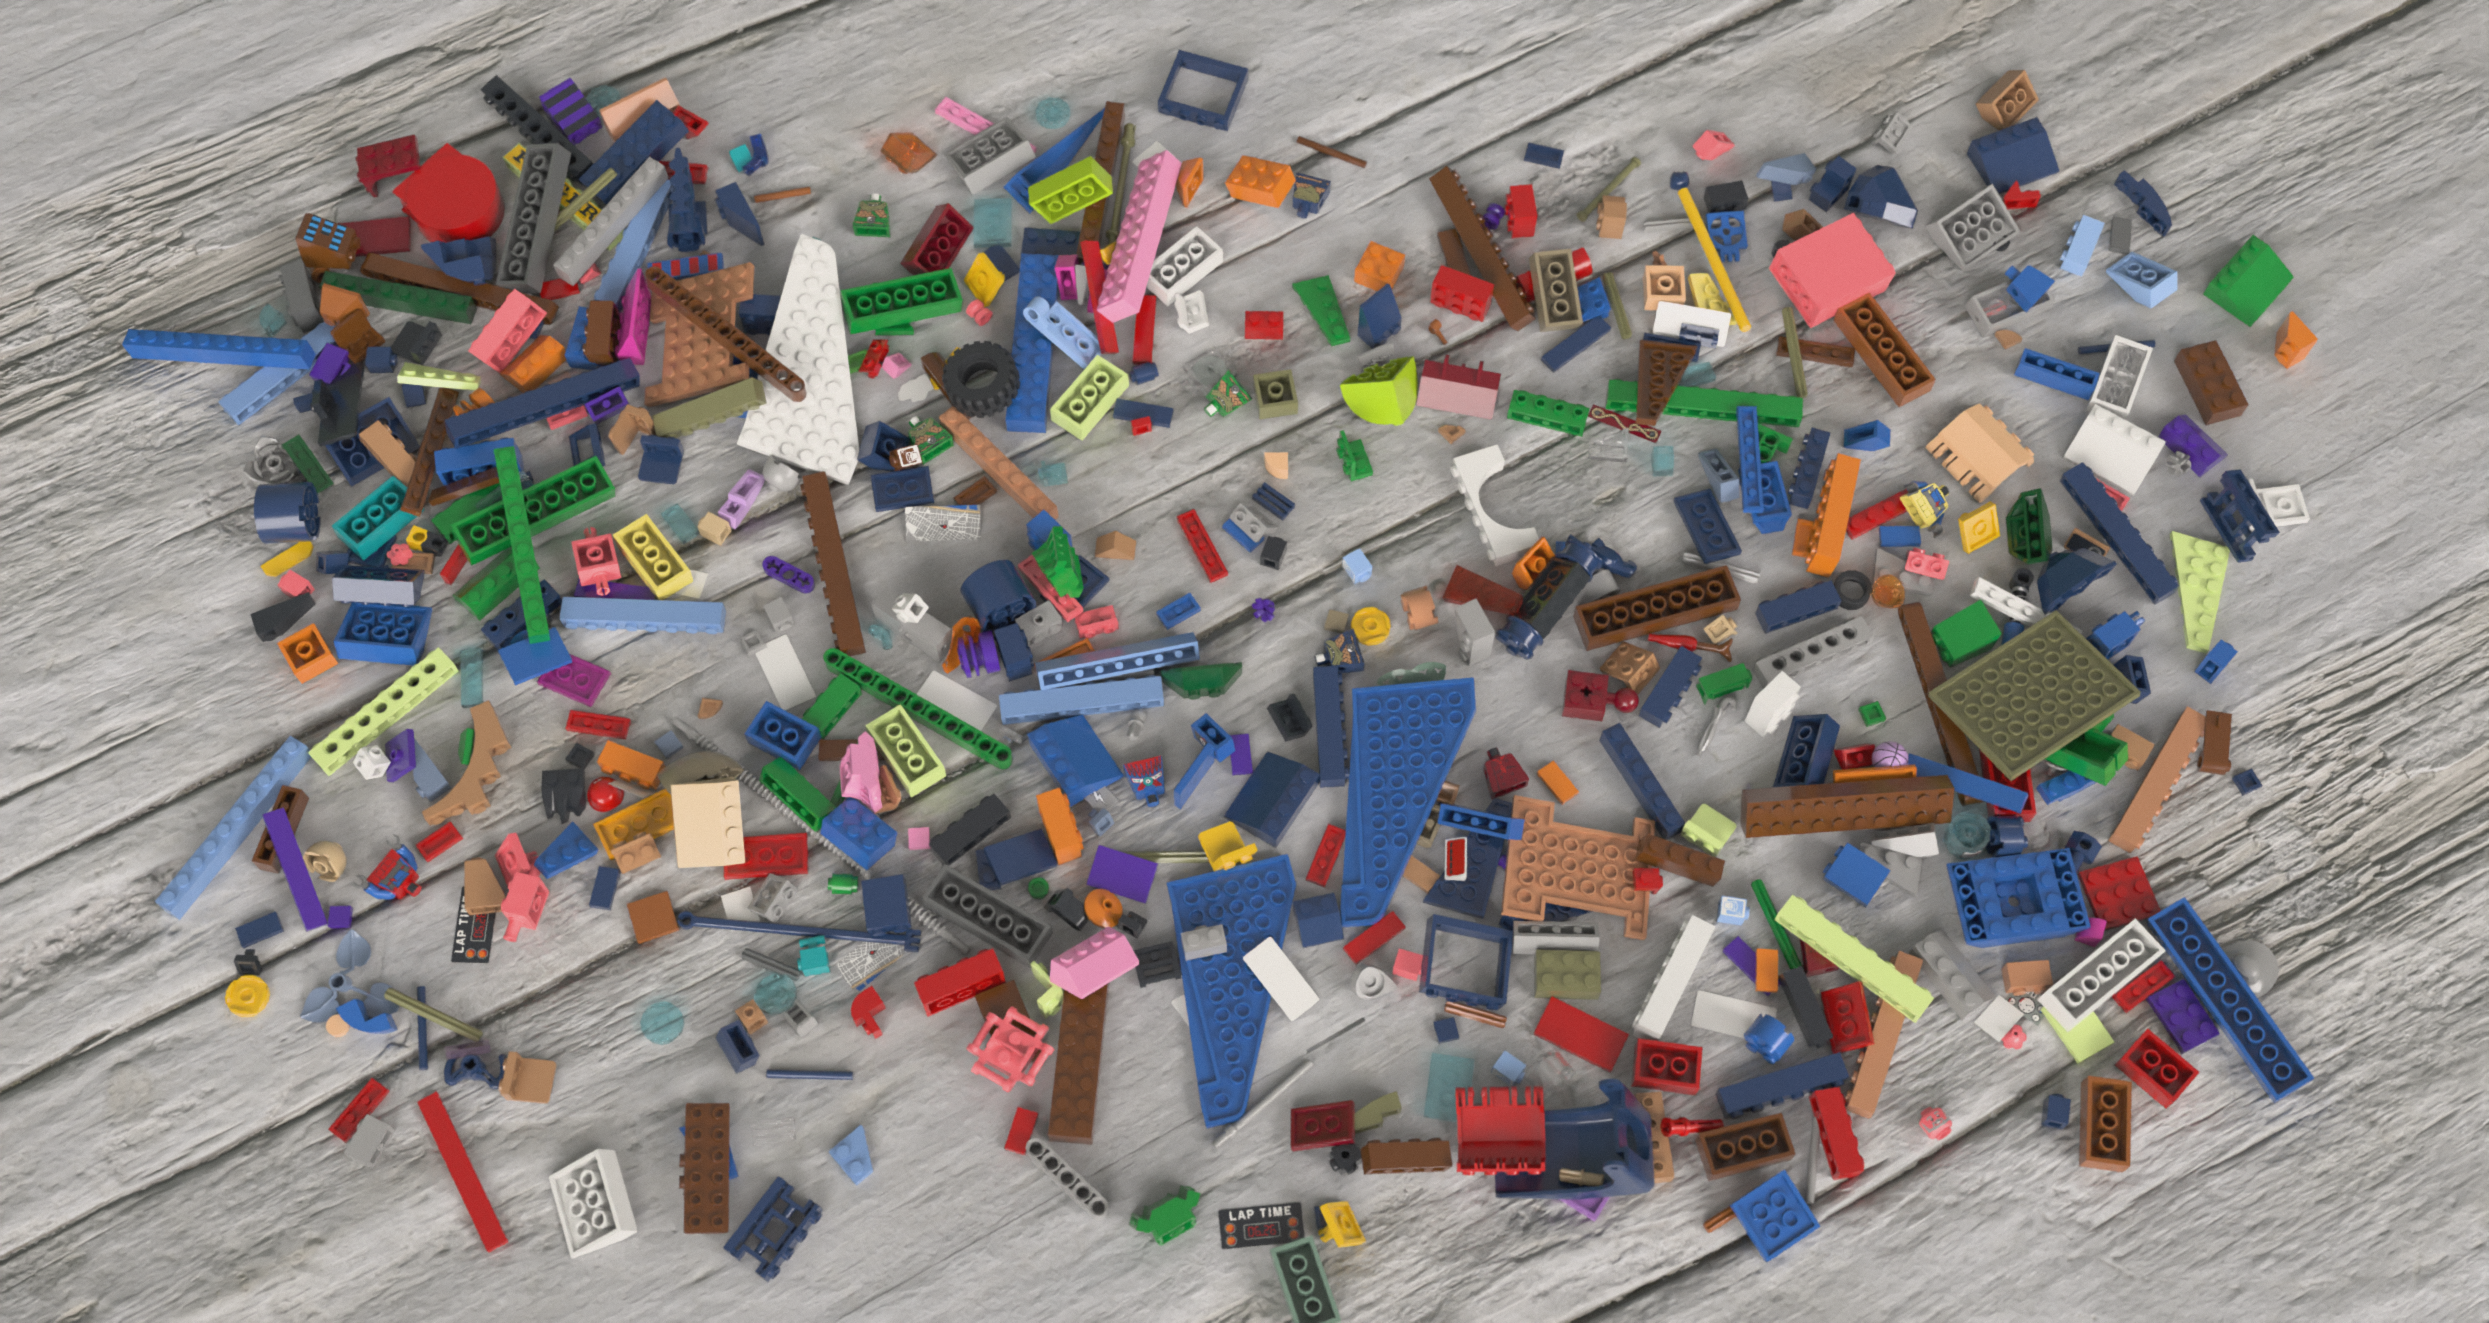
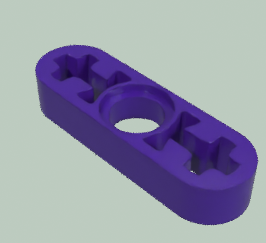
M768 556L763 560L762 566L768 576L804 594L814 590L815 582L810 574L775 556ZM775 563L776 568L771 567L769 569L768 565H773ZM786 571L794 572V576L790 579L783 577ZM807 580H808L809 585H806V584H805L804 586H802L801 581H802V582H807Z

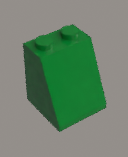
M1982 600L1973 603L1935 625L1931 631L1935 646L1939 649L1942 660L1945 663L1947 662L1950 668L1992 650L2002 634Z

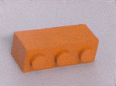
M609 740L597 760L603 773L618 775L623 781L629 783L631 781L636 782L638 786L647 790L649 788L657 790L660 784L657 773L665 767L664 762Z

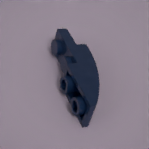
M2125 170L2122 171L2114 185L2119 191L2128 196L2134 204L2139 206L2136 213L2141 219L2145 220L2156 232L2165 237L2172 226V222L2163 200L2144 178L2138 182Z

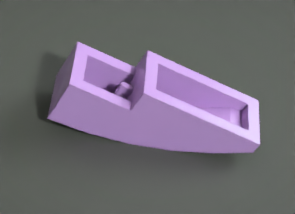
M748 469L728 493V500L719 509L718 517L728 521L731 528L736 529L750 510L765 482L763 475Z

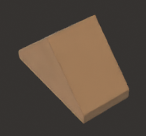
M1118 531L1100 536L1096 540L1095 557L1134 560L1136 540Z

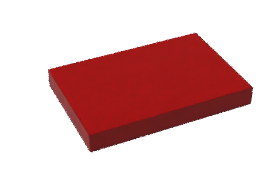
M1858 981L1821 992L1825 1018L1833 1035V1038L1830 1039L1832 1054L1839 1052L1841 1054L1874 1045L1862 982Z

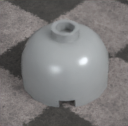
M769 456L763 467V477L768 482L767 487L776 493L778 490L784 492L791 491L802 479V476L771 456Z

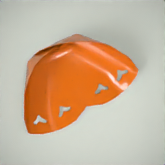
M972 616L963 617L953 626L950 650L947 659L942 664L945 673H950L960 665L957 651L959 637H963L964 645L969 644L968 635L972 636L974 643L978 642V633H980L981 627L976 618ZM963 626H970L971 631H964Z

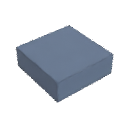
M672 730L654 741L666 759L684 748Z

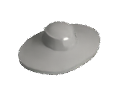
M2245 940L2235 942L2222 949L2257 998L2265 995L2274 986L2278 979L2279 967L2276 957L2267 946L2257 941Z

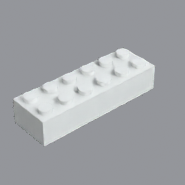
M1692 915L1690 921H1684L1641 1007L1642 1010L1639 1011L1632 1025V1028L1635 1029L1633 1036L1640 1039L1659 1041L1716 926Z
M2134 919L2048 989L2038 1001L2069 1032L2157 960L2166 950Z

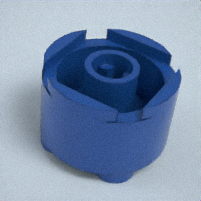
M1759 1014L1744 1033V1038L1747 1041L1746 1047L1753 1053H1760L1772 1065L1781 1059L1795 1039L1791 1032L1787 1034L1784 1031L1786 1027L1780 1021L1767 1014L1762 1017V1014Z

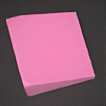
M898 352L885 357L882 368L895 379L911 367L912 364Z

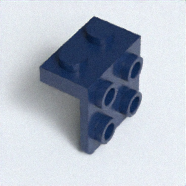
M641 435L640 444L644 452L638 473L639 480L676 484L684 454V448L680 439L675 437L662 438L656 435Z

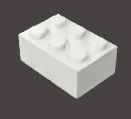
M1782 671L1755 697L1745 722L1762 737L1767 733L1772 734L1779 726L1780 720L1785 721L1791 715V710L1800 697L1798 692L1801 687Z

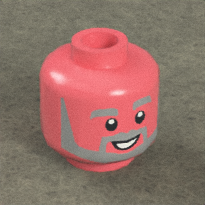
M1928 1107L1921 1112L1922 1117L1919 1125L1930 1139L1937 1138V1140H1941L1951 1133L1952 1121L1942 1108L1932 1109V1107Z

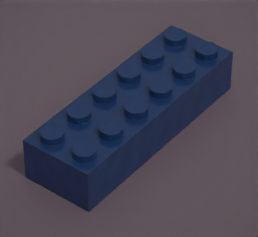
M656 100L579 180L587 189L609 168H613L617 176L595 195L604 205H607L649 157L659 162L689 130L677 116Z

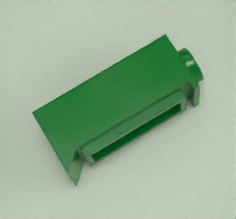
M1744 663L1700 677L1698 679L1700 683L1696 684V688L1704 705H1706L1708 699L1713 700L1742 690L1745 687L1748 689L1752 681V674L1749 669H1746Z

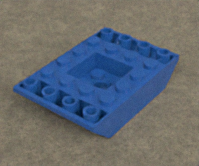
M2070 848L1946 864L1967 945L1987 948L2063 938L2091 927ZM2013 897L2017 899L2018 906H2011L2008 898Z

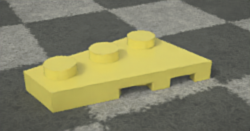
M1708 273L1689 275L1688 282L1695 307L1731 314L1729 305L1718 294L1719 290ZM1731 314L1729 325H1736L1737 322Z

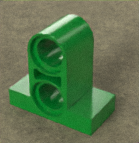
M1758 423L1760 457L1765 459H1760V464L1771 462L1776 450L1787 454L1793 439Z

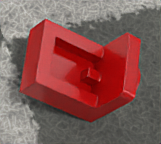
M1659 868L1633 869L1634 891H1651V894H1657L1662 888L1663 877L1659 874Z

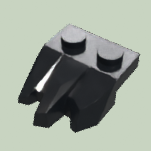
M584 768L542 771L541 792L547 819L553 818L554 814L558 813L561 824L569 821L570 812H574L576 816H581L586 808Z

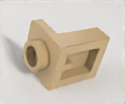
M1721 615L1703 628L1712 642L1717 645L1732 634L1734 636L1738 634L1735 630L1738 626L1734 620L1724 615Z

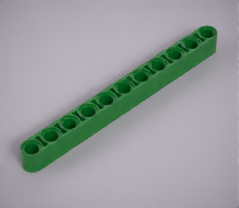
M830 648L825 651L823 655L825 665L833 674L837 676L840 673L859 685L861 690L892 708L901 704L910 718L993 766L1004 770L1012 765V753L1006 745L836 648ZM833 658L838 659L836 662H829ZM849 668H855L852 672H846ZM867 677L871 678V680L868 682L863 681V679ZM882 687H888L886 691H879ZM898 697H905L902 701L896 700ZM917 706L922 707L919 711L913 710ZM933 716H939L935 721L930 720ZM949 726H956L954 730H947ZM968 735L973 736L971 740L964 739ZM984 745H989V746H991V747H990L989 749H987V750H982V749H981V747L984 746ZM1001 755H1007V756H1008V757H1007L1006 759H1004V760L998 759V757L1001 756Z

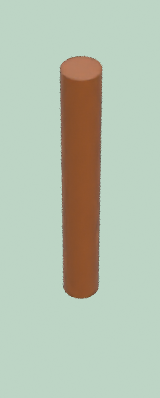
M809 186L755 195L754 199L755 203L807 195L811 194V189Z

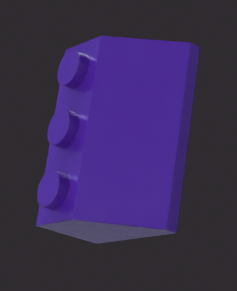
M2186 414L2178 415L2164 426L2158 438L2166 441L2165 445L2174 454H2176V451L2189 455L2190 469L2199 477L2203 476L2228 456Z

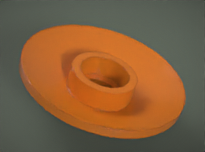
M1095 889L1085 898V913L1094 925L1100 928H1107L1108 926L1113 928L1119 923V919L1123 914V908L1116 895L1105 889Z

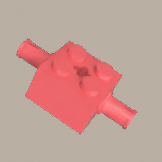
M590 527L591 534H589V530L586 528L584 530L585 539L572 541L571 543L581 587L596 584L597 594L603 596L602 589H604L605 595L610 592L607 581L620 579L621 574L611 533L597 536L596 528Z
M535 859L531 860V868L527 874L516 872L514 878H511L508 885V895L501 904L502 912L509 921L503 939L510 942L517 941L521 927L536 930L550 892L539 877L541 872L534 866Z

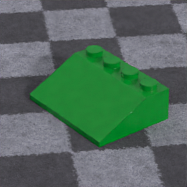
M2252 235L2209 283L2203 295L2251 327L2293 280L2294 276L2268 244Z

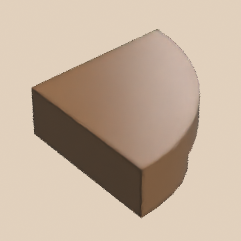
M1999 330L1995 333L1996 338L2005 350L2022 341L2020 335L2010 330Z
M1443 425L1438 428V432L1450 444L1466 432L1464 428L1458 425Z
M702 698L698 718L707 719L716 715L722 708L723 701Z

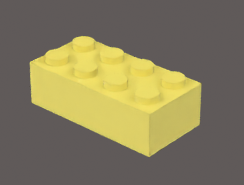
M647 514L613 534L616 546L657 600H665L693 582L689 568Z

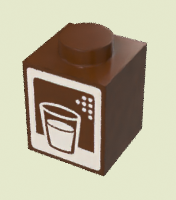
M918 444L890 452V464L894 467L895 471L923 463Z

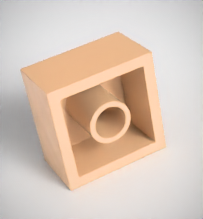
M1645 266L1643 274L1644 310H1657L1659 301L1684 305L1686 300L1684 266Z

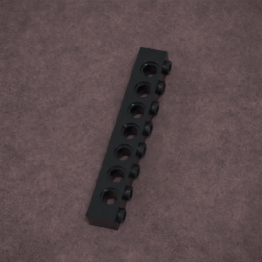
M495 75L480 89L485 95L483 99L490 106L492 104L496 106L494 109L502 117L504 115L507 116L506 120L513 127H519L518 131L525 138L530 137L532 144L558 143L568 150L571 156L567 176L573 182L577 180L582 185L579 178L594 163L499 76Z

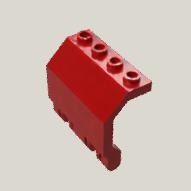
M1509 1086L1490 1087V1103H1488L1487 1087H1482V1104H1474L1473 1087H1468V1104H1466V1088L1456 1087L1458 1127L1457 1172H1462V1175H1475V1172H1484L1485 1175H1496L1497 1172L1517 1175L1519 1171H1528V1174L1537 1175L1541 1174V1171H1545L1546 1136L1543 1086H1533L1534 1103H1532L1531 1086H1526L1525 1089L1526 1103H1517V1086L1511 1087L1512 1103H1510Z

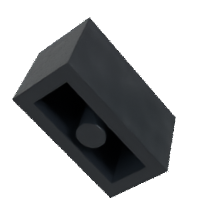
M1742 180L1708 186L1703 197L1708 213L1742 211L1746 209L1749 199Z

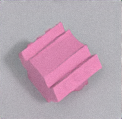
M865 731L858 737V744H850L847 747L846 754L841 760L839 766L842 797L861 800L870 810L876 813L882 808L880 797L882 794L878 779L880 774L879 761L874 738Z

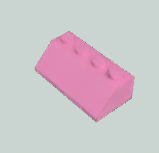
M1108 926L1051 960L1050 982L1083 999L1139 965V960L1125 935Z

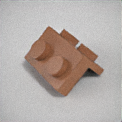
M886 765L880 767V774L878 776L882 794L880 796L882 808L874 814L896 809L901 800V792L896 788L893 775L888 771Z

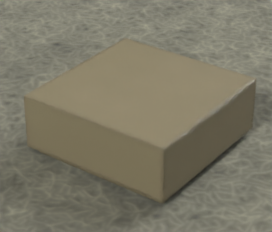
M1329 609L1324 630L1340 634L1344 633L1349 614Z

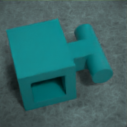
M824 935L799 939L800 948H809L799 950L800 958H797L798 969L803 971L805 977L830 972L826 947H818L819 944L826 943Z

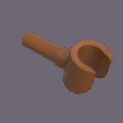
M1434 319L1430 323L1429 331L1432 334H1436L1443 345H1446L1448 342L1439 331L1442 324L1439 320Z

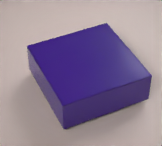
M330 906L328 927L351 928L353 907Z

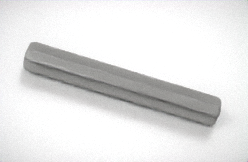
M1684 552L1682 557V563L1706 570L1727 565L1732 577L1756 584L1760 577L1759 572L1721 561L1704 564L1701 556L1693 553Z

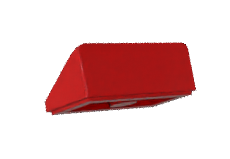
M1864 743L1834 749V754L1842 770L1873 765L1872 753L1875 750V744Z

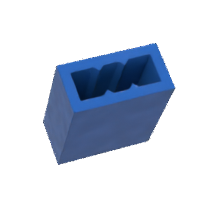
M1847 842L1845 847L1840 845L1834 854L1837 857L1834 863L1829 862L1822 873L1825 874L1823 880L1862 906L1867 907L1891 870Z

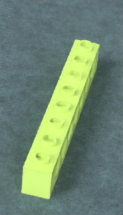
M439 647L435 651L429 652L425 659L413 665L410 671L397 678L389 688L381 691L374 700L365 704L358 713L347 718L343 725L331 731L322 742L315 744L308 754L330 776L354 757L360 748L370 744L454 676L458 669ZM435 669L432 673H428L429 670ZM419 682L416 686H412L413 683ZM402 695L400 699H396L397 696ZM386 708L384 712L379 713L381 709ZM370 721L368 725L363 726L365 722ZM354 734L350 739H347L349 735ZM337 747L334 752L330 753L333 748Z

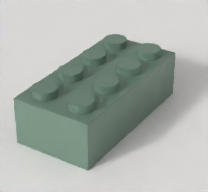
M1311 1235L1270 1249V1257L1292 1322L1341 1323V1318L1313 1236Z

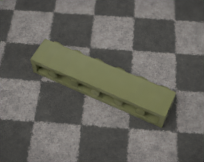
M751 377L655 414L652 417L656 436L662 438L688 436L693 434V431L707 429L714 423H723L727 418L741 416L743 412L748 410H757L761 405L767 404L763 383Z

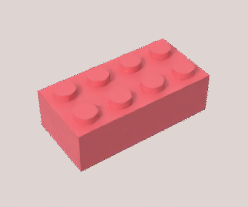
M514 289L512 293L508 294L503 305L496 310L491 321L484 326L483 332L473 341L468 351L501 373L510 364L547 312Z

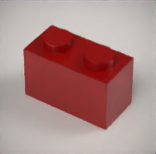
M1245 311V339L1283 340L1284 311Z

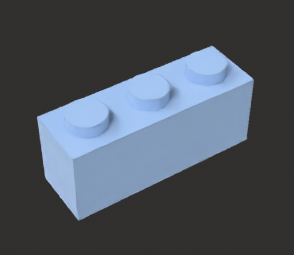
M2085 215L2082 216L2080 222L2076 220L2072 229L2075 232L2074 236L2070 235L2066 246L2069 248L2068 250L2064 249L2060 258L2063 261L2060 269L2082 277L2103 229L2104 222Z

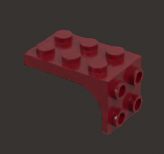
M415 134L357 148L355 159L359 169L357 172L358 181L363 183L366 191L374 198L378 197V180L420 169L418 138Z

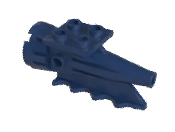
M679 147L675 149L674 159L669 163V167L675 171V174L670 178V184L674 186V190L670 195L673 204H668L669 227L667 244L672 249L673 246L678 248L680 252H693L699 250L700 245L703 244L704 246L706 242L705 234H708L706 201L695 200V190L688 158L682 155Z

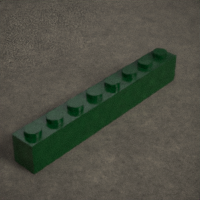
M325 271L319 286L321 291L325 283L359 293L365 305L369 307L465 324H472L477 311L471 296Z

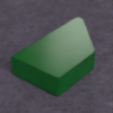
M466 728L460 734L458 755L461 764L469 765L471 759L474 729Z

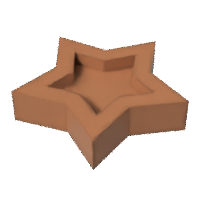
M1657 251L1652 252L1654 258L1653 266H1667L1663 254L1660 255Z

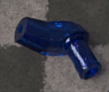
M761 134L749 136L754 155L753 159L742 167V170L748 176H751L760 167H766L769 163L768 152Z

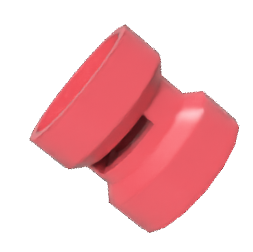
M979 299L971 302L966 309V314L974 318L979 326L988 323L993 315V312L989 308H985Z

